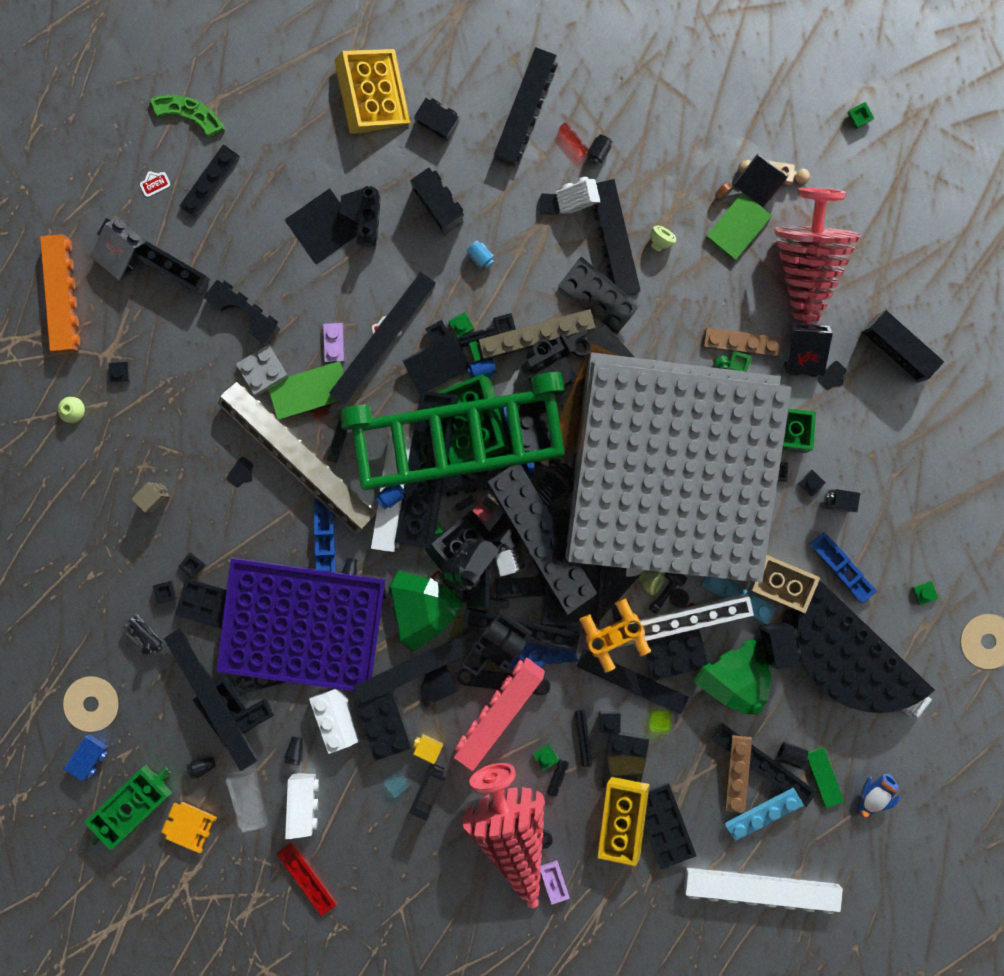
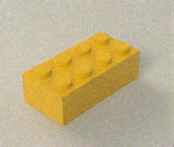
M615 777L610 778L606 788L598 851L599 859L632 866L637 865L641 854L649 784Z

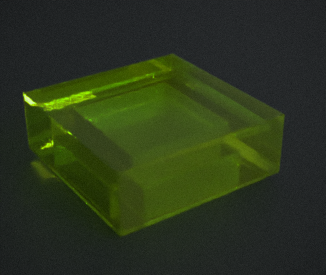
M651 710L650 730L670 731L671 711Z

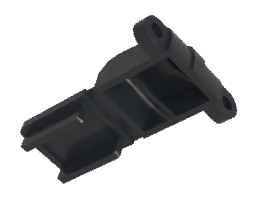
M504 513L484 539H468L454 552V556L443 565V572L440 578L449 584L450 587L458 590H470L472 587H476L481 581L479 577L499 552V548L505 544L509 549H512L519 541Z

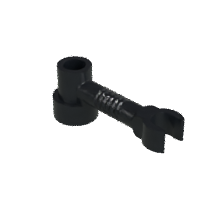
M665 573L664 577L670 582L662 594L650 605L649 610L655 614L659 612L677 585L681 587L688 578L684 574Z

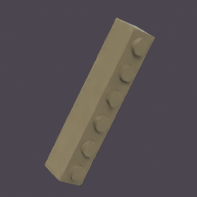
M591 309L479 339L483 358H488L489 360L529 349L538 340H547L551 343L555 342L554 339L562 334L569 338L584 329L587 332L594 331L596 327Z

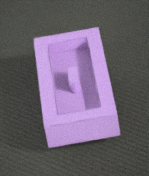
M343 323L323 324L325 362H345Z
M558 861L541 865V875L551 904L570 899Z

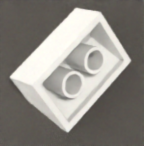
M331 689L314 695L309 699L328 754L347 748L367 738L351 691Z
M293 773L288 779L285 839L312 836L314 830H317L318 819L314 817L315 811H318V799H315L316 791H319V780L316 779V774Z

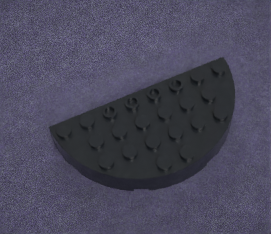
M819 580L806 613L799 611L796 630L798 633L797 647L801 651L802 663L811 679L822 691L847 707L871 713H888L911 707L935 691L928 682Z

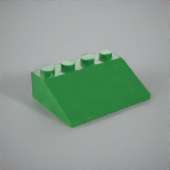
M482 374L437 392L459 396L458 403L496 397L491 379ZM500 409L479 412L486 458L511 450ZM467 414L455 416L448 456L450 464L475 461Z

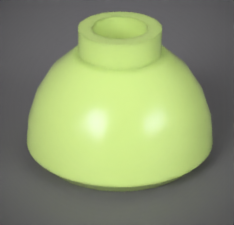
M654 226L651 232V247L660 252L662 249H667L674 245L676 237L668 229L662 226Z
M66 397L58 404L57 411L63 421L76 423L82 419L85 407L80 399Z
M645 571L640 575L639 581L642 582L647 593L655 595L660 590L665 575L664 572Z

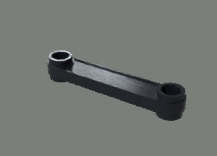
M462 668L457 674V680L464 686L501 690L503 681L508 675L512 677L513 674L481 670L478 676L469 672L471 679L465 682L460 678V674L469 671ZM543 678L542 681L547 683V689L539 691L536 688L532 694L546 695L551 688L550 682Z

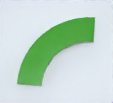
M162 95L149 99L157 118L171 115L186 117L197 123L203 129L207 138L225 131L217 116L209 108L193 98Z

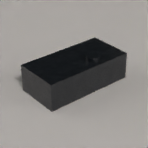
M887 310L876 315L862 331L868 339L918 383L930 379L944 363L937 354Z

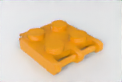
M181 802V804L173 803L168 817L174 820L166 819L161 833L167 835L165 838L197 853H202L206 837H209V830L217 817L185 802Z

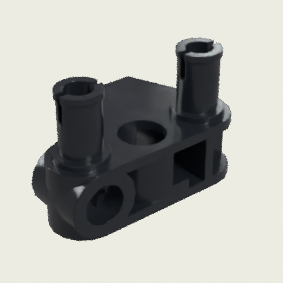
M365 186L362 189L341 195L340 202L341 217L358 225L357 245L365 247L377 246L381 198L378 190L372 186ZM371 216L372 220H367V217Z

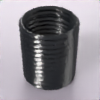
M783 742L779 749L777 760L802 769L808 758V750L788 742Z

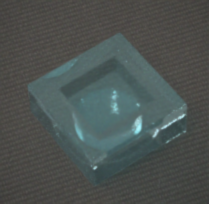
M399 770L383 782L395 798L410 786V783Z

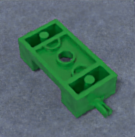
M145 765L84 822L95 834L89 839L90 842L94 841L92 844L96 845L101 840L110 851L114 849L173 793L163 781L171 774V771H167L168 768L165 767L159 774H156ZM123 804L131 806L130 814H125L122 811Z

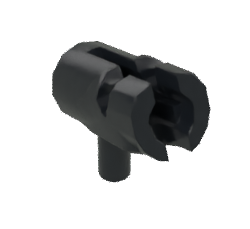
M138 614L134 615L128 621L129 623L123 626L125 633L142 647L144 655H151L152 653L156 655L164 648L162 645L164 641L148 624L144 623V620Z

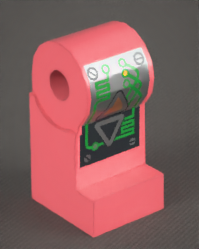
M491 491L473 510L485 522H487L499 506Z

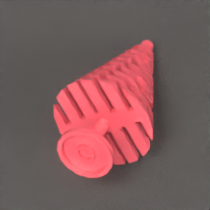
M799 188L798 196L815 200L812 227L781 226L774 228L776 236L783 238L777 240V245L780 249L785 250L779 253L781 260L787 261V263L782 264L783 270L789 273V275L784 276L787 284L793 285L788 287V294L798 297L790 299V304L794 308L803 309L793 311V316L795 319L802 320L799 323L817 325L811 323V321H819L823 314L813 310H824L827 308L829 303H825L826 301L823 300L832 297L834 291L829 290V288H835L839 283V280L833 277H840L844 272V269L838 266L847 265L850 258L842 255L852 254L855 246L850 243L858 242L861 236L858 233L846 230L824 228L827 201L843 200L846 196L845 191L824 188Z
M507 763L488 765L476 771L471 776L469 783L471 789L476 793L492 794L494 800L493 808L490 807L491 800L489 795L481 798L477 814H474V804L466 811L462 819L463 828L474 842L476 838V842L479 846H482L483 852L491 859L492 864L498 868V871L502 875L504 874L507 882H511V887L518 892L520 898L526 900L530 909H534L539 905L537 896L540 893L539 884L544 826L543 810L545 808L543 794L537 791L536 801H532V789L522 787L520 802L518 790L515 787L508 788L507 799H505L504 789L516 777L514 767Z

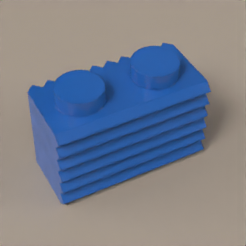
M90 734L86 735L64 767V770L82 782L87 778L91 779L97 771L95 768L97 763H101L108 753L105 751L108 746Z

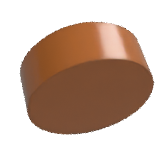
M729 182L725 183L716 192L715 197L722 201L734 187Z

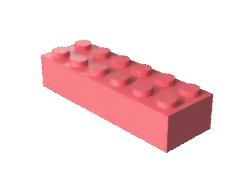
M527 657L524 661H518L513 668L512 677L510 675L506 677L500 688L501 691L497 690L491 697L490 706H484L479 713L478 721L474 720L465 734L467 736L463 735L457 742V746L454 749L456 751L454 758L471 771L477 767L543 680L545 671Z

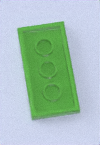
M338 361L289 376L271 387L269 392L277 419L282 420L340 402L330 395L329 392L344 374L341 362Z

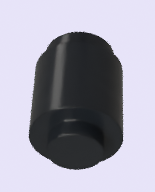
M602 134L595 137L586 153L588 160L596 165L603 163L612 148V140Z

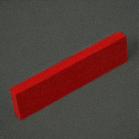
M293 841L277 852L276 855L321 917L337 906V902Z

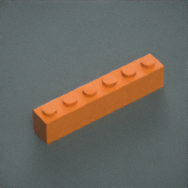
M63 234L40 236L50 351L54 353L79 351L78 346L81 343L80 336L77 334L79 320L78 316L75 315L77 299L73 292L76 284L75 279L72 277L74 262L70 258L72 242Z

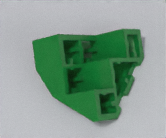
M401 571L396 572L389 585L390 595H393L394 618L395 621H398L400 633H398V638L411 651H416L441 634L457 616L464 601L450 588L431 579Z
M749 639L742 643L743 646L734 652L732 649L720 656L721 660L711 665V663L703 666L693 682L725 706L743 714L758 715L762 712L768 701L771 674L764 643L759 640Z

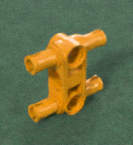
M626 598L615 602L622 617L621 621L606 628L597 630L591 614L579 619L587 634L585 639L593 656L598 657L604 673L616 668L608 653L609 650L630 640L634 642L640 656L651 652L644 638L645 631L637 614L632 612ZM630 623L638 624L636 631H630L627 627ZM595 639H600L603 645L595 648L592 642Z

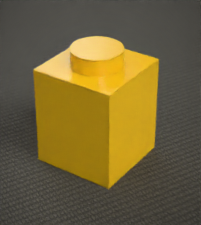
M422 734L421 738H416L412 748L415 749L414 755L435 764L443 743Z

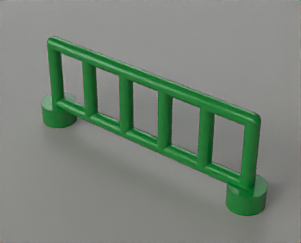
M549 372L531 377L533 391L372 418L369 405H355L340 409L342 429L352 430L360 487L363 490H372L562 458L565 451L556 402V395L565 392L562 373ZM545 401L552 448L525 452L517 405ZM506 407L513 454L486 459L479 412ZM467 414L475 461L448 465L440 418ZM429 420L436 467L409 471L402 425ZM391 427L397 474L371 478L364 431Z

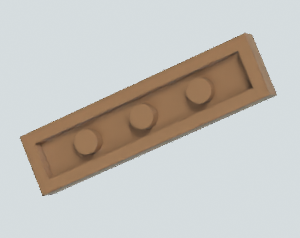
M706 328L703 348L780 357L783 337Z
M732 735L726 811L745 813L752 737Z

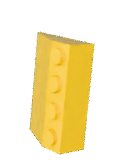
M394 49L342 51L334 59L350 134L369 133L410 124Z

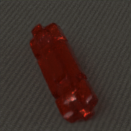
M568 122L563 123L559 130L563 135H566V139L574 149L577 148L578 154L584 156L589 148L585 143L583 144L582 139L577 133L571 130Z

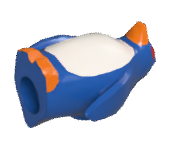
M890 774L882 775L872 784H870L871 776L866 780L862 788V800L857 808V812L861 817L868 818L877 811L891 809L899 802L900 796L893 798L898 790V784Z

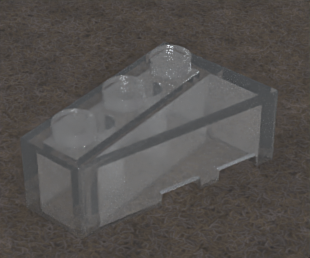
M255 767L232 773L225 781L237 814L238 827L242 829L243 833L266 827L268 819Z

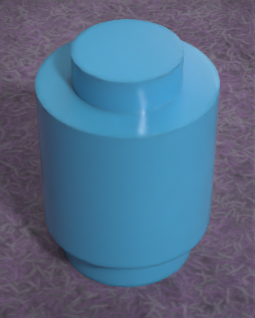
M478 240L466 250L469 253L468 256L480 269L483 267L487 269L494 263L492 260L494 255L483 243H479Z

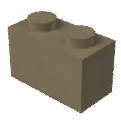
M147 482L133 496L132 500L145 513H155L170 496L167 494L168 489L161 483Z

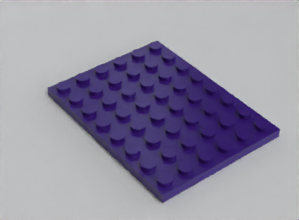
M232 557L230 559L217 672L356 692L354 685L373 676L386 579Z

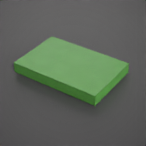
M742 192L707 234L706 238L733 260H736L772 215Z

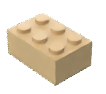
M766 555L763 582L751 581L748 590L806 613L820 577Z

